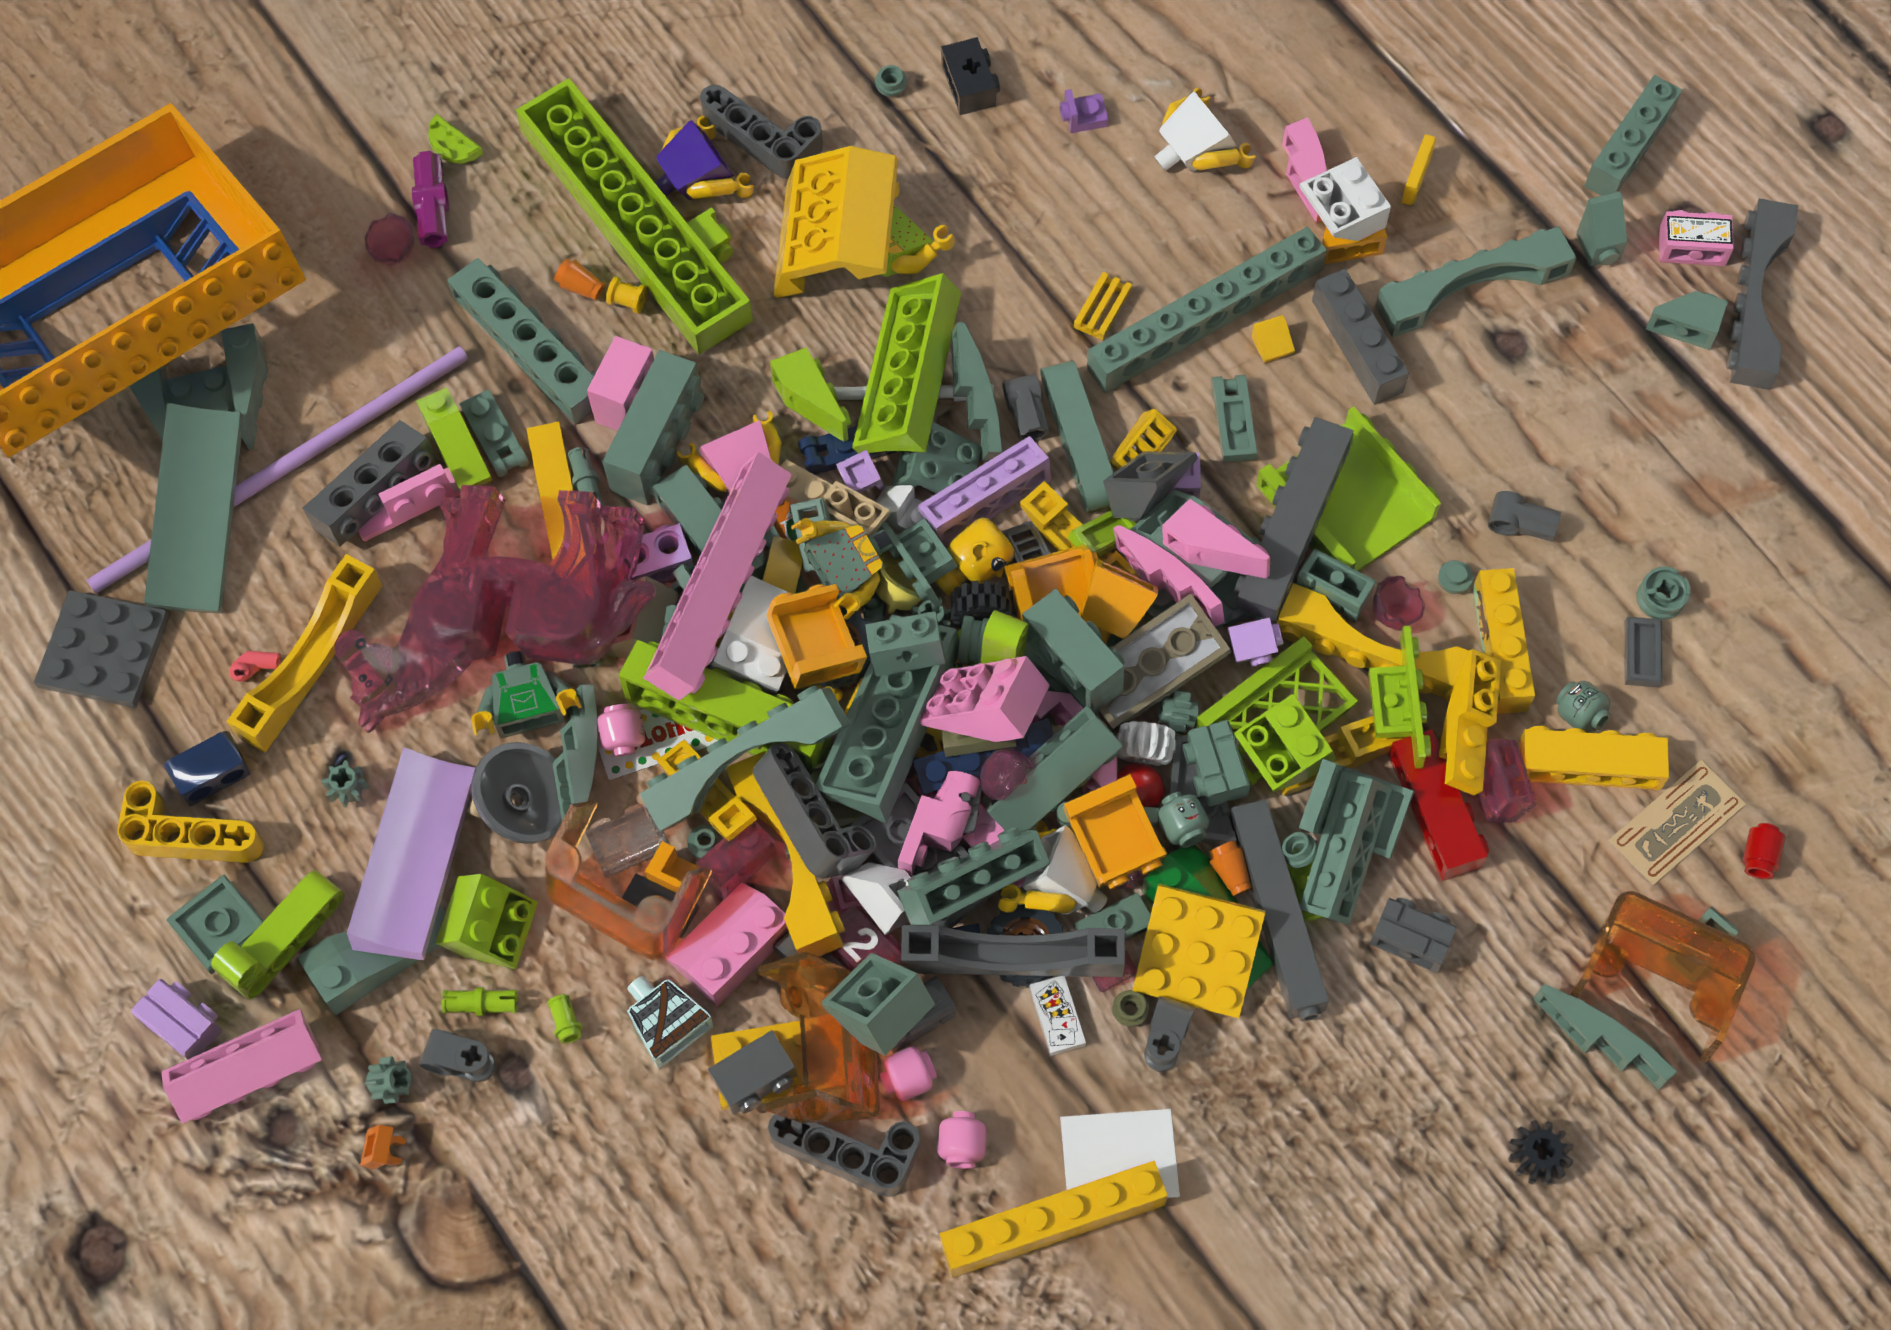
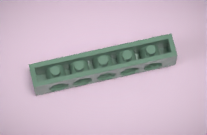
M476 258L447 280L452 297L576 425L592 412L587 389L596 372H589L583 366L584 362L574 349L568 351L562 345L563 340L553 328L548 330L542 324L543 320L533 307L527 308L522 303L521 296L513 286L506 287L501 282L500 274L492 265L486 266L479 258ZM486 295H492L489 298H483ZM506 316H513L510 319H503ZM527 337H534L533 339L528 341L524 340ZM548 358H555L551 362H544ZM570 379H575V380H576V381L573 382V383L565 384V382H566L567 380H570Z

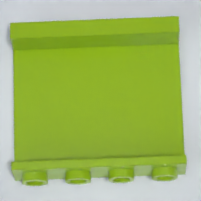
M1353 406L1348 410L1345 423L1340 425L1354 430L1352 446L1309 547L1312 551L1317 549L1360 572L1436 519L1441 502L1435 490L1430 486L1426 487L1418 478L1414 467L1410 463L1404 462L1397 455L1393 444L1387 438H1382L1374 429L1370 418L1365 414H1361ZM1289 461L1276 470L1270 463L1259 470L1256 487L1271 504L1279 485L1285 487L1289 476L1285 475Z

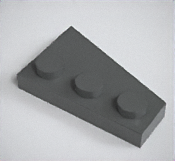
M1176 735L1169 795L1180 792L1182 795L1192 794L1199 799L1210 820L1209 827L1206 830L1207 836L1199 843L1223 845L1235 840L1237 844L1235 832L1232 829L1227 801L1218 805L1207 806L1205 796L1198 797L1193 782V777L1198 774L1194 764H1187L1183 751V744L1187 743V736Z

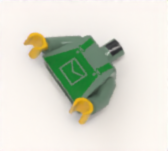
M513 651L504 656L507 670L496 672L492 675V685L485 689L477 713L472 715L471 722L474 735H478V732L482 729H489V733L494 734L495 725L499 737L502 739L565 722L564 715L567 714L566 709L568 707L577 706L580 709L582 706L576 691L571 689L555 672L544 671L539 662L527 664L524 652Z

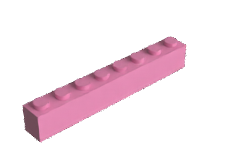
M757 452L742 465L643 678L678 701L690 692L695 694L702 686L706 677L702 674L705 666L711 663L718 651V648L715 646L717 639L722 637L730 625V620L727 617L742 598L743 594L739 590L742 584H745L751 577L755 568L751 565L753 559L765 547L766 540L763 537L778 518V514L775 513L776 508L783 503L790 490L786 486L792 474L760 452Z

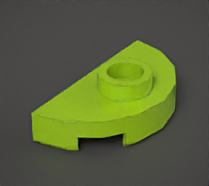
M437 113L429 122L428 138L430 146L435 154L441 155V159L450 163L462 164L474 161L484 154L482 147Z

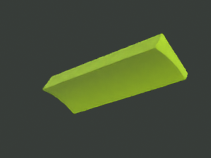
M944 273L890 289L852 446L857 453L865 450L868 453L882 451L926 453L950 347L951 333L954 329L962 293Z

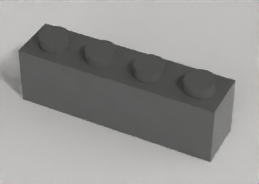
M1346 268L1316 280L1312 302L1373 404L1376 405L1403 393L1409 372Z

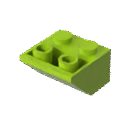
M1291 694L1234 732L1235 737L1273 792L1306 781L1317 774L1322 759L1331 762L1336 761L1332 748L1294 694Z
M484 874L458 876L435 944L466 958L516 969L538 901Z

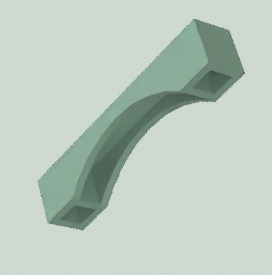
M1559 226L1549 230L1540 229L1524 239L1518 241L1516 239L1509 240L1501 247L1489 251L1480 250L1467 259L1449 261L1441 268L1428 272L1425 270L1418 272L1412 278L1401 282L1392 281L1379 290L1376 308L1393 338L1421 328L1429 314L1440 302L1454 292L1469 285L1503 279L1543 285L1570 275L1576 256Z
M814 685L797 695L800 700L790 707L783 703L767 712L769 719L758 725L756 720L742 726L737 730L739 736L728 742L726 738H723L708 746L709 754L700 759H697L696 755L691 756L677 764L678 772L669 777L665 772L647 782L649 788L641 792L640 796L659 831L671 829L699 813L716 779L733 761L744 753L771 742L820 743L850 726L851 724L831 688L818 689L817 685Z

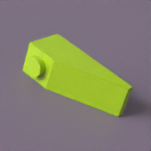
M446 387L417 400L416 402L425 424L460 493L464 494L493 481L448 388Z

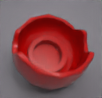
M1136 762L1122 767L1117 772V780L1130 774L1136 785L1135 791L1142 806L1158 808L1166 790L1162 776L1152 766L1145 763Z

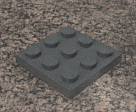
M69 590L34 684L41 689L137 708L170 617L169 613L163 609Z

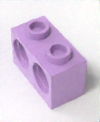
M680 523L673 526L663 525L656 528L653 532L641 536H628L621 542L614 544L626 582L648 576L659 583H665L676 579L673 572L680 565L693 566ZM666 548H677V550L671 554L663 553V551ZM640 557L645 559L640 564L630 563L635 558Z

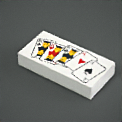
M1058 976L1030 984V993L1050 1056L1085 1047L1086 1041L1065 976Z

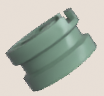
M1671 567L1652 569L1639 585L1636 592L1637 604L1648 617L1668 620L1676 617L1687 604L1691 594L1690 584L1686 577L1683 578L1678 573L1679 570ZM1658 590H1665V591L1668 593L1669 598H1666V595L1663 594L1662 592H1657V591H1658Z
M964 616L959 642L958 663L968 664L970 661L977 664L981 663L983 634L989 618L979 621L975 620L974 616Z

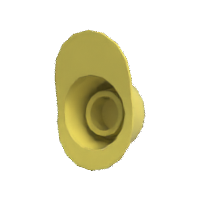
M886 551L881 557L884 567L880 570V583L875 592L886 603L888 614H892L896 609L911 611L912 606H916L921 601L912 585L917 580L913 578L909 581L898 565L899 562L903 561L900 557L895 560L891 553Z

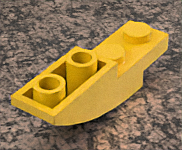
M1475 649L1468 651L1456 679L1444 720L1439 757L1447 760L1445 784L1471 795H1476L1483 791L1488 727L1497 723L1501 660Z

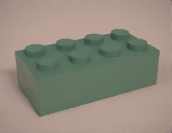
M662 350L658 351L602 461L612 493L648 505L652 495H654L653 486L663 480L662 475L666 467L670 468L675 461L677 455L676 447L680 439L685 440L689 433L690 419L693 413H698L702 407L704 394L701 391V377L698 375L696 362Z

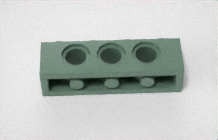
M1654 75L1592 164L1584 187L1600 196L1619 192L1673 114L1683 89Z

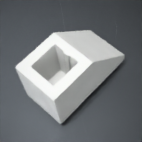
M868 862L844 875L841 879L885 935L909 922L897 892L909 885L907 880L911 877L905 870Z

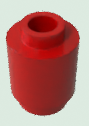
M1760 823L1757 827L1749 829L1742 861L1745 865L1744 872L1747 875L1758 879H1772L1774 873L1779 870L1786 836L1780 832L1777 826L1769 823Z

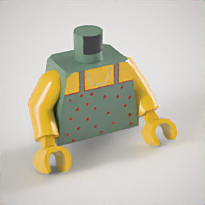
M804 518L791 526V529L797 528L802 533V537L798 538L796 542L797 544H802L808 541L803 550L825 586L837 584L839 593L837 601L833 606L835 608L838 605L844 606L847 614L843 618L847 620L859 608L871 600L880 583L879 572L884 567L878 555L892 548V542L883 529L867 537L862 526L859 524L851 526L843 521H812Z

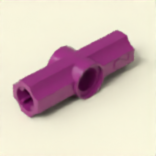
M422 151L416 157H413L415 187H412V200L418 220V237L421 245L438 248L442 247L445 242H448L446 212H449V199L443 179V162L440 154H435L432 151Z

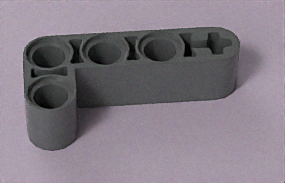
M720 85L707 86L701 92L702 114L709 119V126L712 124L716 125V131L781 178L789 179L795 160L820 154L823 149L822 127L819 120L815 117H800L786 131H783Z
M782 742L773 744L755 764L753 775L805 866L813 875L819 878H830L850 873L857 869L875 851L877 847L876 839L865 827L851 826L840 828L797 753L789 745Z
M780 1111L774 1114L768 1125L771 1142L779 1151L885 1197H892L901 1192L920 1152V1137L917 1128L911 1123L904 1121L897 1122L889 1128L879 1150L790 1111ZM788 1125L792 1126L794 1135L787 1133L784 1138H781L779 1129L785 1130ZM900 1135H907L914 1141L912 1146L905 1150L896 1148L893 1142ZM798 1137L803 1139L801 1147H799L800 1143ZM817 1139H824L830 1143L828 1150L822 1154L813 1153L810 1150V1146ZM850 1154H859L864 1158L863 1164L856 1169L846 1167L844 1160ZM884 1169H893L898 1173V1178L891 1184H884L878 1180V1175Z

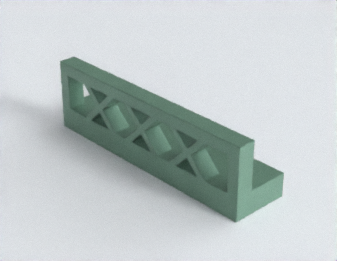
M1342 771L1300 903L1301 910L1350 926L1392 792L1391 787L1370 778Z

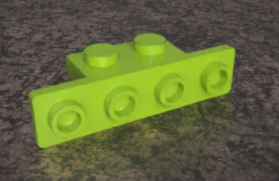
M1403 626L1400 636L1403 666L1369 668L1368 675L1375 738L1411 737L1416 769L1423 768L1425 758L1431 756V742L1429 735H1423L1422 723H1427V708L1425 702L1419 701L1418 691L1423 690V675L1421 669L1415 668L1414 658H1419L1418 637H1412L1411 626Z

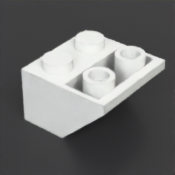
M1357 157L1300 183V189L1333 237L1359 241L1386 228L1391 205Z

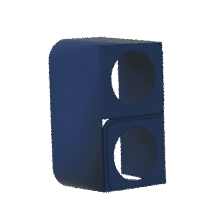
M223 731L169 759L164 764L168 775L190 807L250 775L238 745L229 731Z

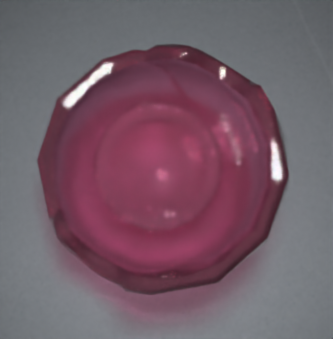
M387 213L384 218L373 220L364 237L365 249L375 262L388 266L397 265L407 260L415 246L414 232L405 217L394 213Z
M1389 576L1378 583L1372 600V609L1374 616L1381 624L1395 631H1402L1403 626H1411L1412 629L1422 620L1425 603L1420 595V589L1409 587L1405 582L1404 576Z
M1005 748L996 750L984 761L981 768L980 784L983 792L992 800L1003 801L1012 793L1015 786L1027 783L1025 769H1034L1035 764L1029 757L1016 749Z

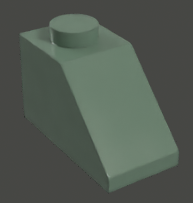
M1620 191L1588 200L1576 236L1589 267L1598 264L1610 265L1622 256L1627 243L1623 198Z
M1694 291L1655 307L1647 323L1646 330L1710 350L1718 334L1728 301L1710 293Z

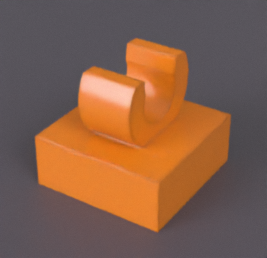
M379 1124L368 1129L360 1166L376 1169L384 1165L396 1166L401 1164V1158L391 1155L390 1146L405 1145L406 1139L401 1136H392L393 1127Z

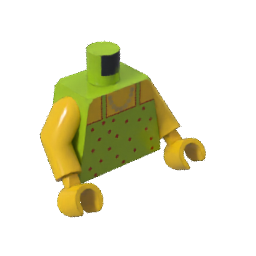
M899 182L896 183L895 198L900 193ZM894 205L887 273L880 275L888 277L895 274H917L921 272L938 256L937 252L940 249L947 251L953 248L955 244L953 234L942 239L947 235L948 229L946 225H940L933 232L935 239L933 241Z

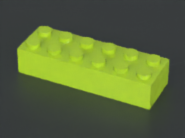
M637 639L618 675L627 703L713 739L720 740L726 738L728 742L739 736L737 730L754 720L759 725L769 719L767 712L783 703H786L788 707L795 704L786 696L776 694L774 697L763 692L758 685L752 682L744 681L741 683L731 679L728 673L718 668H712L711 670L704 668L702 674L706 677L700 689L695 694L690 692L678 701L643 679L659 646L658 643L652 641L647 644ZM832 736L816 744L794 741L782 742L794 749L809 775L818 764L826 760L833 746ZM777 742L763 744L746 753L756 755L763 751L767 752Z

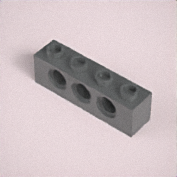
M401 420L394 424L302 508L313 529L341 547L384 507L379 493L420 474L436 459L427 437Z

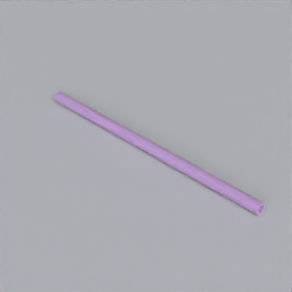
M458 346L238 484L235 490L234 507L468 361L469 359L461 346ZM151 540L88 578L86 581L95 594L148 562Z

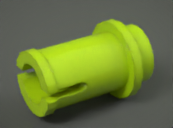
M561 994L548 1000L547 1004L551 1010L556 1027L554 1031L555 1038L559 1039L562 1044L577 1041L581 1038L583 1027L576 1020L570 995Z

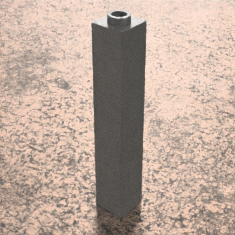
M1267 800L1232 807L1229 817L1231 826L1235 832L1238 848L1242 847L1250 883L1253 887L1250 891L1255 907L1266 911L1262 930L1289 1018L1291 1020L1300 1017L1301 1021L1314 1020L1322 1016V1012L1327 1008L1329 999Z

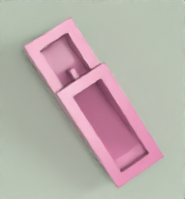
M1307 117L1285 126L1282 146L1289 155L1286 175L1314 221L1318 223L1322 221L1299 187L1300 183L1327 171L1319 138Z

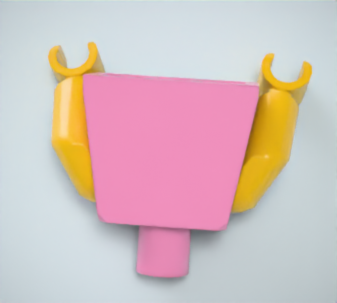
M767 411L766 421H760L757 419L756 414L753 415L754 423L701 446L699 449L700 455L695 445L689 443L688 446L691 450L689 455H682L680 451H677L682 466L687 465L694 474L698 473L708 486L718 492H726L729 495L742 465L757 452H760L779 465L782 442L773 425V413Z

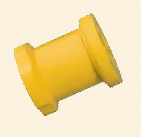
M614 276L608 287L606 303L611 306L616 303L631 308L633 313L639 314L646 302L647 286L641 284L638 287L622 282L620 277Z

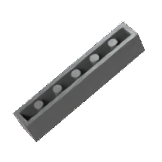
M1314 417L1310 428L1306 426L1303 428L1298 441V446H1301L1298 457L1292 456L1285 472V475L1289 476L1285 487L1279 485L1272 503L1276 506L1272 516L1266 515L1260 529V535H1263L1260 545L1270 556V576L1266 579L1246 575V577L1240 575L1234 589V595H1237L1238 609L1262 618L1270 617L1271 621L1277 623L1280 612L1352 446L1354 430L1318 417Z

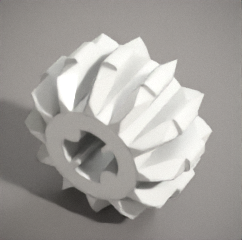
M1145 721L1126 722L1120 726L1119 733L1117 734L1118 740L1123 745L1118 750L1117 756L1126 762L1160 766L1161 764L1166 765L1172 760L1176 747L1175 731L1166 725Z

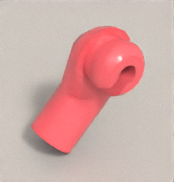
M246 651L233 662L229 669V675L234 681L244 682L261 669L275 670L281 664V654Z

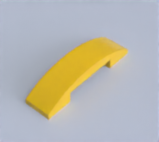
M1043 481L1020 502V506L1032 523L1057 551L1075 547L1068 539V536L1072 530L1083 524L1067 510L1068 503ZM1117 551L1113 554L1108 552L1098 557L1099 560L1139 578L1130 564Z
M683 739L656 761L666 774L671 776L679 771L677 764L694 755H696L697 759L701 757ZM717 778L705 798L700 814L729 842L756 821L757 818Z

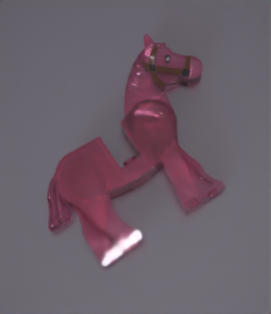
M462 485L460 498L442 497L440 508L444 513L446 521V532L443 542L444 552L412 600L409 618L399 643L395 647L371 643L361 632L356 630L344 632L336 641L335 654L352 677L353 694L350 699L361 707L358 725L364 727L365 731L370 733L386 716L411 709L442 691L455 681L470 666L473 660L496 656L506 606L510 607L505 633L528 658L584 665L603 657L612 648L615 638L631 625L639 612L656 595V589L653 584L645 581L630 580L637 569L645 527V520L637 509L602 506L593 492L559 490L557 500L563 513L564 535L556 556L550 565L515 557H489L488 549L505 504V499L495 487ZM602 518H603V521H604V533H603V536L601 535Z

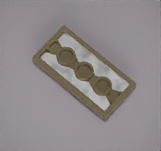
M1189 594L1113 646L1125 661V664H1123V692L1102 707L1100 711L1113 730L1117 731L1122 724L1130 722L1232 653L1192 594Z

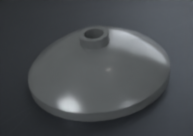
M521 742L502 744L490 750L477 764L471 783L474 805L486 825L503 838L522 844L541 843L556 836L563 829L552 764L556 758L540 747ZM510 798L515 799L518 802V806L514 805Z

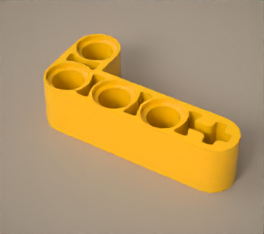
M143 780L132 783L125 791L117 834L120 840L135 855L241 863L253 862L262 855L264 842L255 828L246 821L164 816L165 801L151 783ZM151 797L148 804L138 807L142 799ZM145 830L141 838L132 840L136 832ZM180 832L179 837L175 841L167 842L171 834ZM215 834V838L211 843L202 845L206 836Z

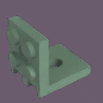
M1322 759L1299 828L1316 834L1323 833L1342 771L1373 779L1392 788L1373 849V853L1391 859L1415 791Z

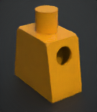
M1097 559L1081 618L1086 622L1091 621L1095 624L1102 635L1101 640L1105 645L1111 634L1125 639L1130 635L1156 599L1158 587Z

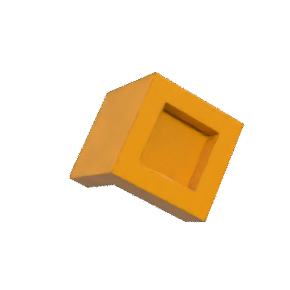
M662 841L646 868L645 874L647 879L688 899L702 874V870L699 866L678 857L675 847Z

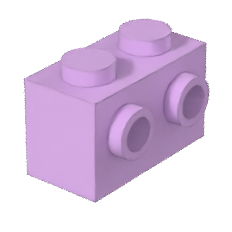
M1270 617L1228 627L1236 664L1249 660L1251 667L1273 661L1271 655L1278 653L1277 646L1283 644L1279 624L1272 625Z

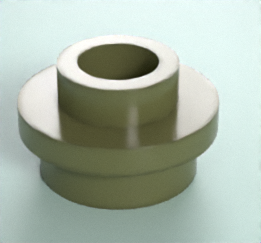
M1126 990L1118 994L1114 999L1112 1012L1120 1024L1127 1027H1135L1146 1020L1149 1013V1004L1143 994ZM1132 1004L1137 1008V1012L1129 1015L1124 1011V1007Z

